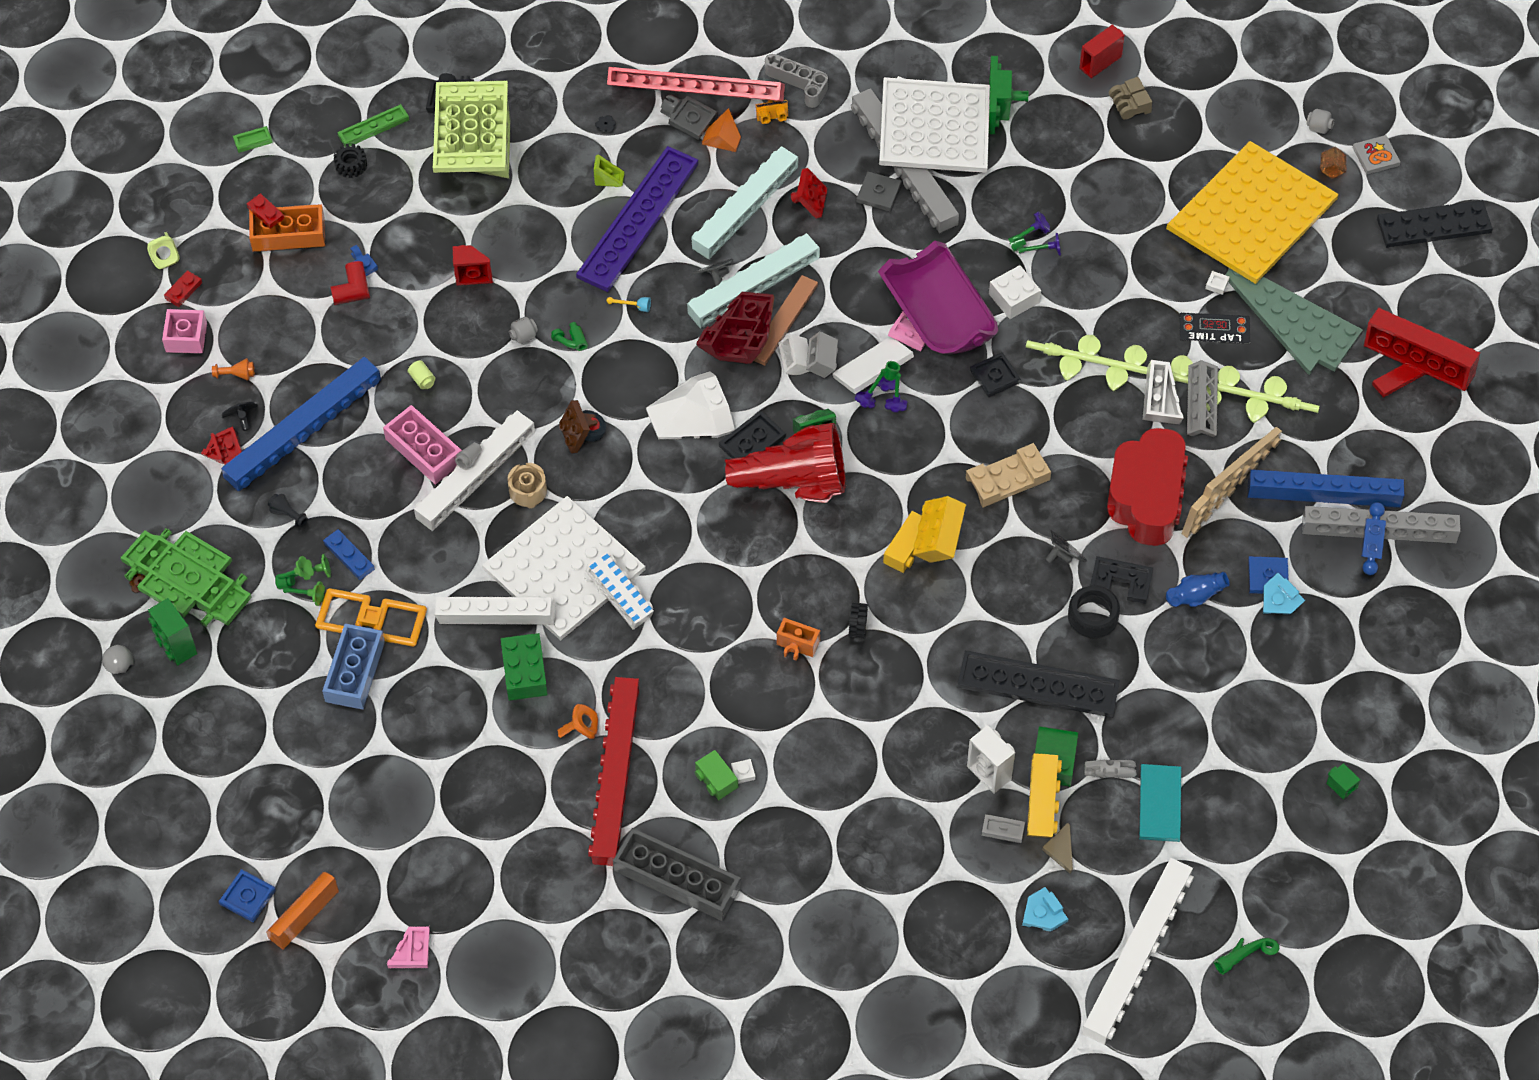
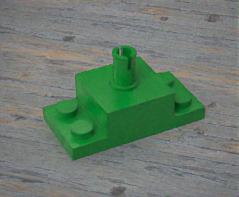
M991 56L988 134H995V127H999V120L1009 121L1012 101L1028 102L1029 91L1013 90L1012 70H1001L998 56Z

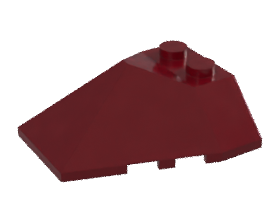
M741 292L727 306L728 310L722 316L718 315L715 318L716 322L710 328L707 326L703 330L696 345L720 361L751 364L761 353L768 340L774 295Z

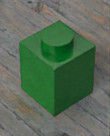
M1343 763L1329 771L1326 784L1344 800L1358 789L1361 779Z

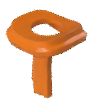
M577 704L573 709L572 722L558 729V737L561 738L576 729L589 739H594L598 726L597 713L586 705ZM583 714L589 716V718L591 719L592 723L590 728L583 723Z

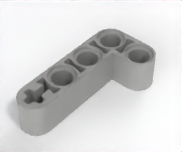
M769 54L765 57V74L767 76L803 89L806 106L814 108L820 104L828 90V76L826 73L777 54Z

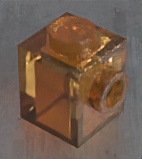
M1336 146L1322 152L1321 171L1331 179L1346 173V154Z

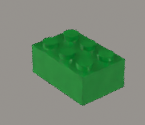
M169 598L148 609L150 615L148 621L152 626V632L156 636L155 641L160 648L164 647L166 650L164 652L169 661L173 660L178 666L198 654L188 624Z
M540 633L501 638L508 700L547 696Z

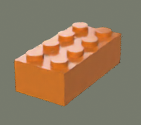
M322 204L276 207L284 215V220L271 229L249 210V239L253 252L325 246V216Z

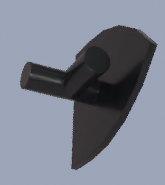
M257 402L238 403L222 413V418L237 414L242 430H248L250 427L245 411L258 407Z

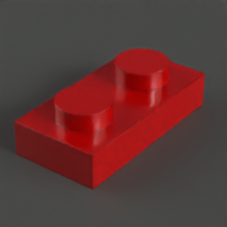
M261 193L246 203L247 208L270 229L284 220V215Z
M187 270L164 294V298L175 306L180 307L202 284V279Z

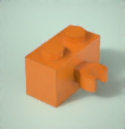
M783 618L777 631V645L785 648L784 657H787L789 652L794 653L793 660L795 661L798 659L799 653L813 657L820 643V630Z

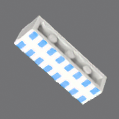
M604 552L587 564L585 570L633 630L652 617L654 611L652 604L641 596V591L636 585H632L629 581V576L624 570H620L612 555L609 556L607 552Z

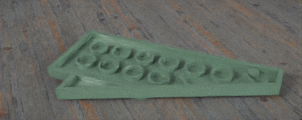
M1229 269L1226 273V276H1229V284L1308 375L1312 373L1318 363L1335 372L1362 334L1363 329L1265 277H1262L1254 284L1232 269Z

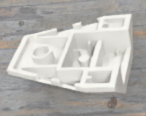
M711 372L691 377L646 407L658 439H682V437L694 436V438H700V436L718 438L728 435L735 430L727 400L716 375Z

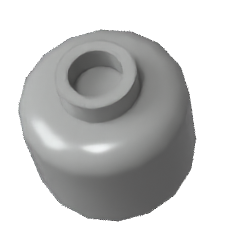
M1315 109L1309 113L1307 126H1309L1311 131L1325 134L1329 129L1333 128L1334 119H1332L1329 111Z
M523 317L512 322L509 334L513 341L516 340L518 343L524 344L535 338L538 329L533 319Z

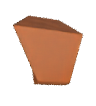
M729 108L707 128L702 145L732 152L737 151L741 136Z

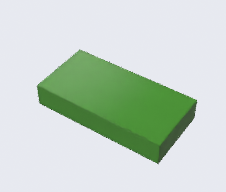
M267 126L233 136L238 153L273 143Z

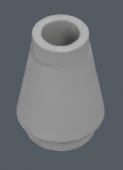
M474 442L459 452L455 458L456 464L462 469L470 468L481 452V446Z

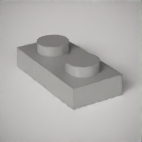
M985 814L981 836L1021 843L1025 822Z

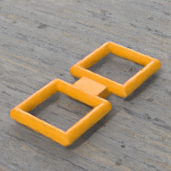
M331 588L326 590L315 624L317 629L342 633L344 626L324 621L332 597L362 602L355 626L374 627L373 629L376 630L382 629L388 607L418 612L410 638L383 633L385 642L412 647L416 646L427 612L426 606L383 599L381 606L375 607L369 606L371 601L369 595Z

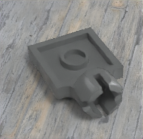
M670 94L666 96L669 100H663L660 111L670 117L669 125L697 140L701 138L717 116V111L689 96L679 99Z

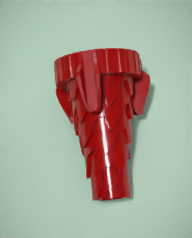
M835 423L806 427L786 439L783 445L765 447V451L753 452L745 457L725 460L727 485L732 487H759V489L782 486L783 489L800 487L795 492L796 499L801 498L821 503L829 502L832 496L841 495L845 492L846 488L843 452Z

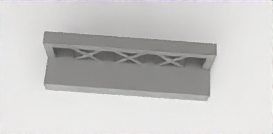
M1203 360L1188 365L1187 435L1195 436L1203 433L1214 437L1217 436L1218 366ZM1207 369L1211 370V378L1207 374ZM1207 385L1211 390V395L1206 390ZM1206 403L1210 406V413L1206 408ZM1206 420L1210 424V429L1206 428Z

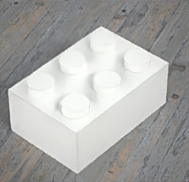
M987 725L969 741L967 767L993 793H996L1012 780L1015 750L1009 743H1005L1001 739L1000 734L996 730H992Z

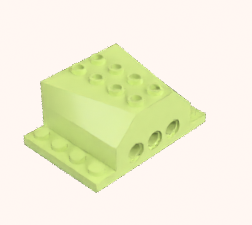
M508 81L436 82L433 172H477L509 178L510 114L508 106Z

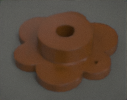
M136 574L133 580L129 582L134 593L140 592L137 586L146 577L145 575Z

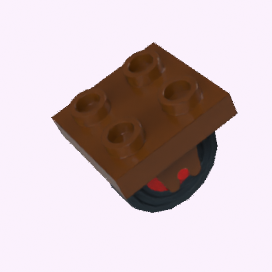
M571 400L559 422V428L564 435L565 443L570 452L578 453L584 440L594 442L603 437L606 431V422L602 416L594 411H582L578 400Z

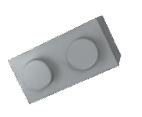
M820 331L809 339L806 370L823 378L833 373L837 367L838 339Z

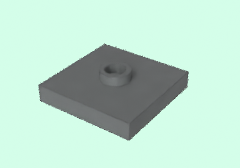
M868 171L856 202L890 212L902 181Z

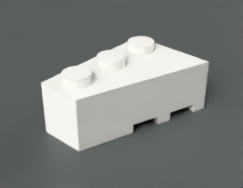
M1151 360L1147 366L1143 420L1180 425L1184 418L1180 410L1170 362Z

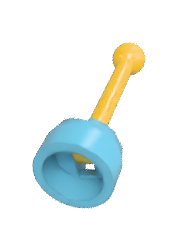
M608 297L606 300L608 304L637 305V308L642 312H649L651 307V299L649 297H642L637 302L616 300L612 297Z

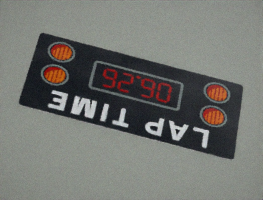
M1181 312L1180 340L1250 343V316Z

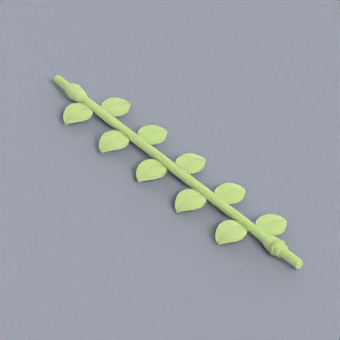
M1094 335L1083 336L1079 340L1078 351L1064 349L1052 342L1042 344L1027 340L1026 348L1043 351V353L1048 354L1047 356H1064L1060 360L1059 367L1063 378L1067 381L1081 371L1082 364L1080 360L1111 366L1106 371V381L1112 391L1117 390L1127 382L1128 373L1126 370L1147 374V367L1141 366L1147 359V353L1139 345H1132L1127 348L1124 354L1125 362L1096 356L1101 344ZM1180 355L1173 359L1171 370L1174 381L1188 384V365L1193 363L1187 356ZM1224 366L1218 372L1217 405L1221 402L1222 398L1219 391L1249 397L1250 399L1246 403V412L1253 423L1267 414L1269 409L1267 402L1280 404L1293 411H1299V409L1316 413L1319 411V405L1301 402L1297 397L1283 398L1282 396L1287 390V385L1278 376H1272L1267 379L1264 385L1265 393L1234 387L1240 380V374L1233 366ZM1207 385L1206 390L1211 395V390ZM1206 403V408L1209 412L1210 406Z

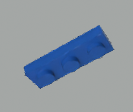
M339 529L323 540L326 547L359 580H362L375 570L374 565Z

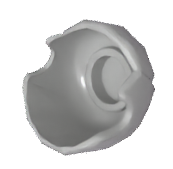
M114 645L104 652L102 664L110 673H125L130 665H134V655L127 647Z

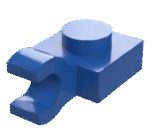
M357 245L350 248L352 251L351 255L355 261L363 262L366 276L378 270V266L368 253L363 256Z

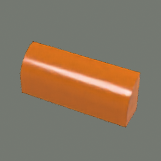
M323 872L266 931L268 939L284 950L339 892L335 877Z

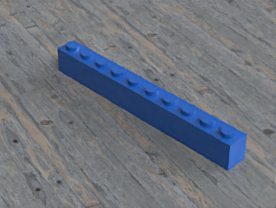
M363 357L224 465L221 468L224 479L238 492L249 486L255 478L263 475L269 467L277 464L283 456L291 453L297 445L305 442L311 434L319 431L325 423L333 420L339 412L347 409L353 401L362 397L371 387L376 386L381 380L379 369L367 358Z

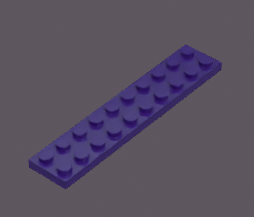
M667 146L578 270L576 277L609 292L699 164L698 159Z

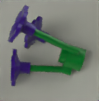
M1039 211L1034 214L1035 223L1030 225V228L1008 238L1014 252L1018 250L1019 253L1037 249L1055 248L1059 256H1061L1058 233H1056L1055 240L1048 242V244L1024 247L1026 241L1023 236L1031 231L1034 232L1041 229L1045 234L1050 232L1049 223Z
M888 361L885 368L881 369L871 388L866 392L860 391L856 393L855 400L864 408H874L876 401L872 395L874 389L878 386L885 392L895 390L893 399L886 400V409L892 412L905 411L908 402L902 400L899 395L900 365L895 361Z

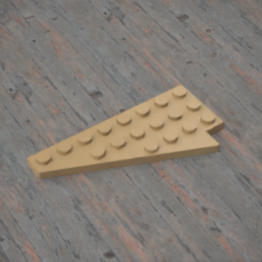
M1275 427L1206 485L1203 495L1191 506L1181 533L1188 538L1192 533L1196 534L1201 528L1200 524L1210 519L1213 514L1212 511L1215 508L1218 510L1224 503L1223 499L1226 496L1230 497L1236 490L1235 486L1237 484L1241 485L1246 480L1248 472L1255 470L1261 459H1266L1272 447L1276 448L1281 441L1280 435L1282 430Z

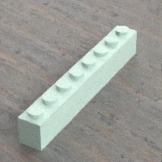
M782 146L777 151H774L770 158L760 165L759 170L755 174H751L748 181L741 185L732 197L730 196L727 199L725 205L722 208H718L714 216L710 220L708 219L703 227L693 234L691 239L692 249L710 259L798 168V156Z
M807 233L797 237L793 242L783 245L776 252L766 255L764 259L751 264L743 271L737 272L733 277L722 281L718 286L708 289L697 298L691 299L687 303L689 316L700 328L716 320L715 318L718 315L722 316L728 310L727 306L741 292L761 293L819 259V246Z

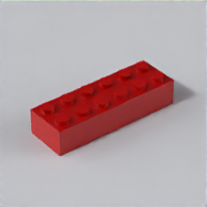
M1381 308L1376 310L1368 322L1364 342L1365 347L1400 363L1407 364L1463 391L1467 389L1475 377L1480 352Z

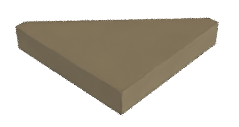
M1067 823L1043 846L1042 850L1071 874L1073 871L1070 824Z

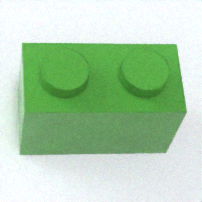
M716 750L695 762L696 777L700 781L703 780L710 795H715L718 800L738 788V778Z

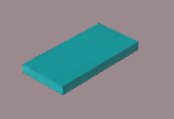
M1141 764L1139 839L1180 842L1181 767Z

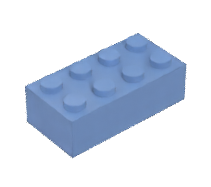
M344 624L322 691L325 702L364 709L385 644L383 631Z

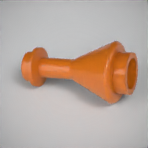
M247 358L231 367H218V364L212 366V376L216 377V379L219 378V375L232 374L248 381L250 377H254L255 373L254 363L249 362Z

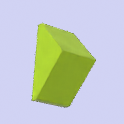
M596 155L594 164L595 185L623 186L624 171L600 155Z

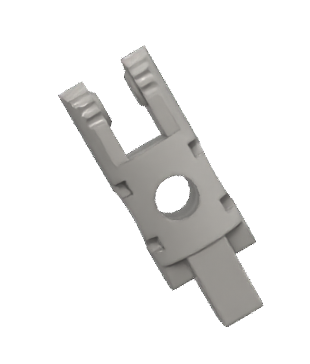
M1132 760L1087 761L1084 764L1085 776L1100 778H1133L1136 776V763Z

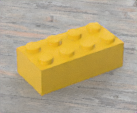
M1032 755L1027 836L1052 838L1053 834L1057 833L1058 821H1054V814L1058 813L1059 801H1055L1056 793L1060 792V780H1057V773L1061 772L1062 760H1058V755Z

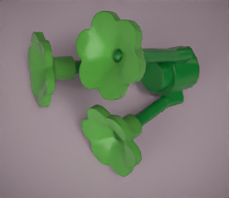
M322 554V562L315 565V567H312L309 559H306L304 556L299 557L294 570L276 575V587L279 590L283 589L284 593L307 594L312 597L316 606H320L325 592V586L321 581H318L313 589L303 590L291 587L295 585L294 577L300 576L305 580H309L313 576L314 571H324L327 577L330 578L331 569L325 554Z

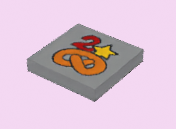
M1387 135L1353 144L1352 148L1366 175L1400 166V160Z

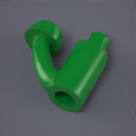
M576 322L569 324V333L572 341L564 337L565 334L561 329H555L551 332L552 340L559 341L566 347L576 349L577 351H583L588 347L581 327L577 326Z

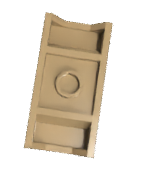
M1034 443L1018 449L1015 455L988 466L981 464L966 470V480L972 482L982 507L1047 482L1051 477V471Z

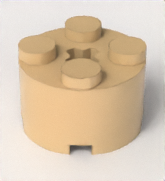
M526 463V465L521 466L519 464L509 472V494L516 504L534 508L544 500L547 494V484L544 471L540 466L534 463Z

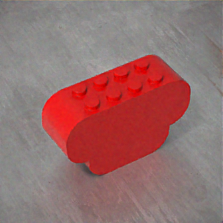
M1163 428L1150 429L1142 435L1140 441L1124 442L1115 452L1107 511L1113 521L1121 525H1127L1130 536L1141 544L1163 545L1172 538L1175 525H1179L1188 456L1185 455V441L1183 437L1173 430Z

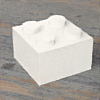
M1019 265L990 281L989 295L1006 316L1012 319L1040 303L1041 289Z

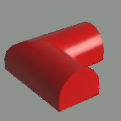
M355 261L346 264L345 269L348 283L330 286L334 305L370 298L363 262Z

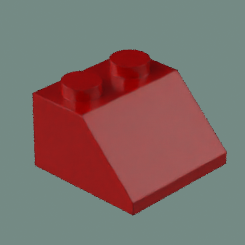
M471 245L453 246V266L456 285L493 283L491 263L487 256Z

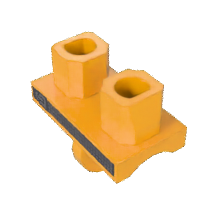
M767 100V103L755 104L756 119L761 121L762 124H768L771 119L776 118L780 122L787 120V100H783V102Z

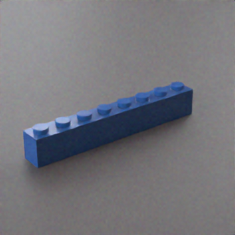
M1250 470L1248 498L1369 506L1379 502L1384 507H1401L1404 498V479Z

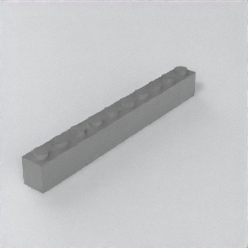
M870 88L852 96L851 109L854 114L858 115L861 125L867 128L870 138L876 141L877 147L880 150L882 104ZM893 166L896 175L901 177L905 188L910 190L914 201L919 203L923 214L928 216L933 228H936L941 233L958 225L959 213L927 168Z

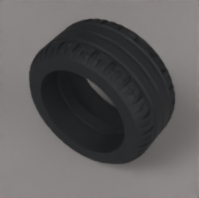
M1096 585L1085 586L1071 597L1068 608V620L1072 628L1080 635L1088 638H1099L1110 634L1117 626L1120 605L1117 597L1108 589ZM1090 602L1099 603L1109 611L1110 615L1101 621H1090L1081 616L1078 608Z

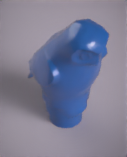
M1225 572L1186 576L1181 579V583L1178 586L1170 588L1166 592V601L1173 607L1188 604L1190 607L1199 606L1211 596L1229 586L1228 576Z

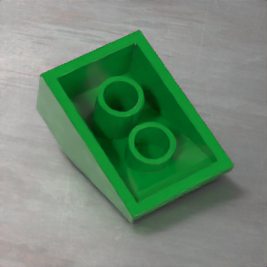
M1039 726L1035 754L1058 755V760H1062L1061 772L1057 773V780H1060V785L1071 787L1078 732Z

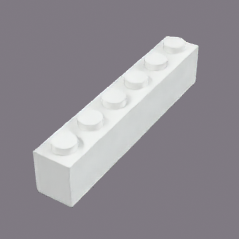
M436 597L435 616L439 624H554L556 606L552 597Z

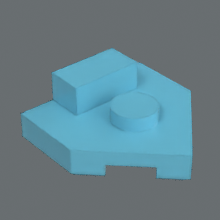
M1279 573L1263 586V614L1290 615L1305 601L1299 595V591Z
M1046 887L1028 897L1022 926L1038 927L1051 932L1068 922L1062 905L1052 891L1049 893Z

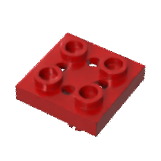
M809 168L802 169L798 190L791 193V200L795 204L800 202L815 218H820L823 213L827 187Z

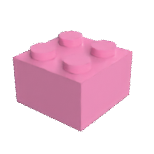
M167 309L162 338L166 352L203 353L207 327L204 310Z

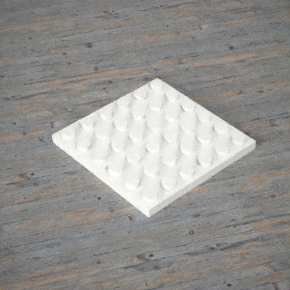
M884 77L879 165L987 173L990 85Z
M568 496L482 565L483 570L513 597H552L556 606L554 624L543 625L560 641L609 601L585 571L587 564L604 552H607L609 556L612 555L615 558L620 570H624L627 573L630 582L646 570L645 565Z

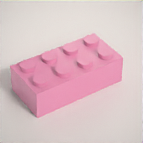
M412 405L383 427L385 439L435 485L457 466L455 458L462 450Z

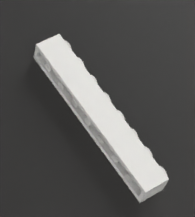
M518 410L513 415H509L500 427H497L488 439H484L481 442L482 450L470 468L462 469L457 465L454 471L449 476L444 477L441 483L436 488H433L423 501H419L414 508L416 519L433 531L535 433L534 422Z

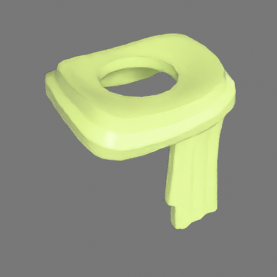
M164 232L165 236L150 241L147 246L150 258L158 269L176 264L180 259L175 243L167 232ZM166 246L170 249V256L167 259H159L157 257L156 251L159 247Z

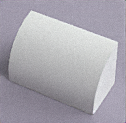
M789 333L778 343L784 371L789 375L809 372L806 370L808 357L807 338Z

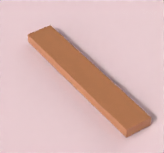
M803 275L800 277L772 319L768 340L761 353L755 358V362L764 366L767 364L779 346L778 343L784 338L818 286L817 281Z

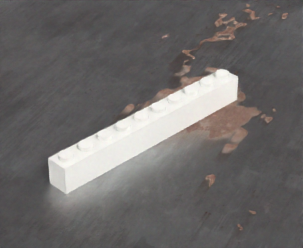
M1170 858L1083 1026V1035L1105 1045L1107 1039L1112 1040L1116 1032L1114 1026L1116 1022H1121L1125 1011H1123L1125 1004L1130 1005L1134 994L1131 993L1134 987H1139L1143 978L1140 975L1143 970L1147 971L1151 963L1149 959L1151 953L1156 954L1160 945L1158 940L1160 936L1164 938L1169 927L1166 924L1168 920L1172 921L1177 912V909H1174L1177 903H1182L1186 894L1183 891L1185 887H1190L1194 876L1191 875L1192 867Z

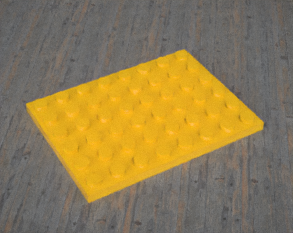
M1249 141L1167 224L1166 229L1256 284L1338 199L1339 194Z

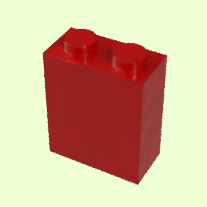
M1112 24L1085 43L1081 50L1079 69L1092 79L1122 57L1125 37L1122 30Z

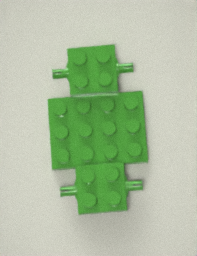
M165 528L160 536L152 535L145 530L121 557L122 562L131 567L126 575H124L127 580L131 581L137 573L146 576L137 586L139 591L159 603L169 598L182 617H185L196 604L199 609L206 612V616L200 621L205 627H207L212 619L219 620L228 626L252 598L251 594L241 587L248 579L245 575L241 573L234 581L222 574L232 562L231 557L187 531L172 544L166 540L172 534L169 529Z

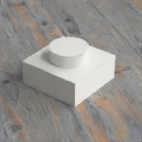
M1212 271L1205 289L1223 295L1229 281V276Z
M751 759L731 763L732 771L738 778V784L755 780Z

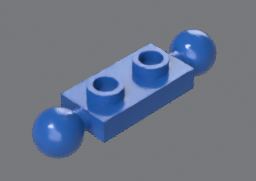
M1379 502L1373 503L1369 508L1372 519L1366 518L1361 557H1367V561L1362 566L1364 573L1367 575H1373L1378 570L1375 558L1382 559L1386 521L1380 520V517L1385 512V508Z

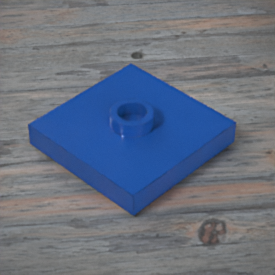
M1249 556V593L1263 594V586L1277 573L1289 581L1288 558Z
M241 869L219 900V904L254 923L275 893L276 888Z

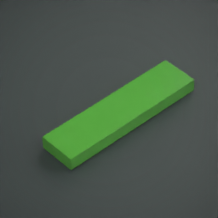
M400 104L337 132L338 137L345 147L346 144H349L350 147L352 144H357L409 121V116Z

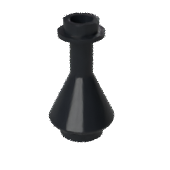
M274 494L269 499L268 506L271 513L288 515L295 520V526L303 527L307 523L308 518L306 514H298L294 511L285 494Z

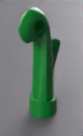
M1241 938L1227 955L1214 960L1215 968L1220 974L1224 975L1232 970L1234 965L1260 948L1267 955L1276 954L1280 949L1279 944L1274 939L1261 938L1243 946L1244 938Z

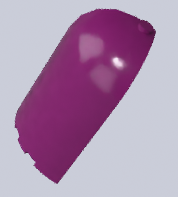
M939 241L932 242L924 250L916 253L917 257L909 260L908 257L889 259L878 270V273L923 342L931 350L942 354L966 352L983 345L998 332V325L993 314L945 243Z

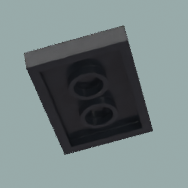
M760 410L719 442V447L731 458L745 457L753 452L765 451V447L777 445L786 438V433Z

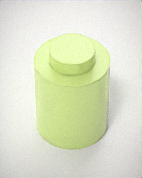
M419 360L410 365L408 373L421 389H429L434 385L435 376L423 361Z

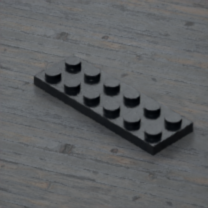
M1483 200L1378 214L1377 216L1386 248L1489 234L1493 230Z

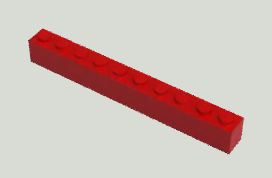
M615 677L614 684L610 686V696L613 697L612 702H608L610 719H606L605 731H608V735L603 738V748L606 750L605 754L601 755L600 766H603V772H599L598 784H601V788L596 791V802L599 803L598 808H594L593 820H596V825L591 828V838L594 840L593 845H589L588 856L592 857V864L613 866V860L619 851L639 696V679Z

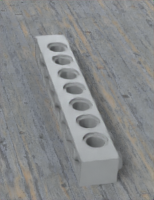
M1305 506L1302 517V534L1363 538L1366 518L1372 519V515L1369 510ZM1385 511L1380 517V520L1386 521L1384 539L1457 543L1460 534V515Z

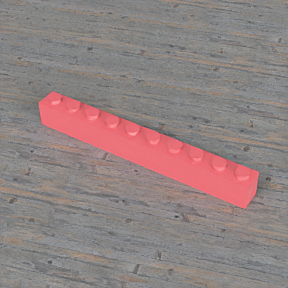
M609 67L607 85L616 87L780 102L784 100L785 84L781 82Z

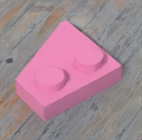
M902 311L890 329L888 336L921 352L925 343Z
M408 927L403 940L396 947V952L387 962L388 968H428L430 928Z

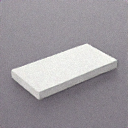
M888 337L833 372V378L856 394L875 382L881 369L885 368L888 361H895L902 365L913 358L914 355L911 350L899 341Z

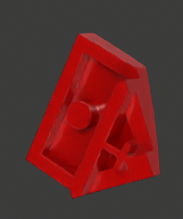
M232 426L216 435L211 433V440L201 454L224 465L230 462L243 451L235 428Z

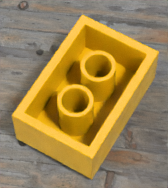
M949 496L925 501L922 507L921 521L918 525L917 538L914 542L913 555L930 563L954 558L966 504Z

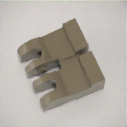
M1139 77L1127 80L1125 84L1115 85L1109 90V95L1113 99V103L1120 112L1122 119H1129L1143 112L1144 114L1151 113L1152 100Z

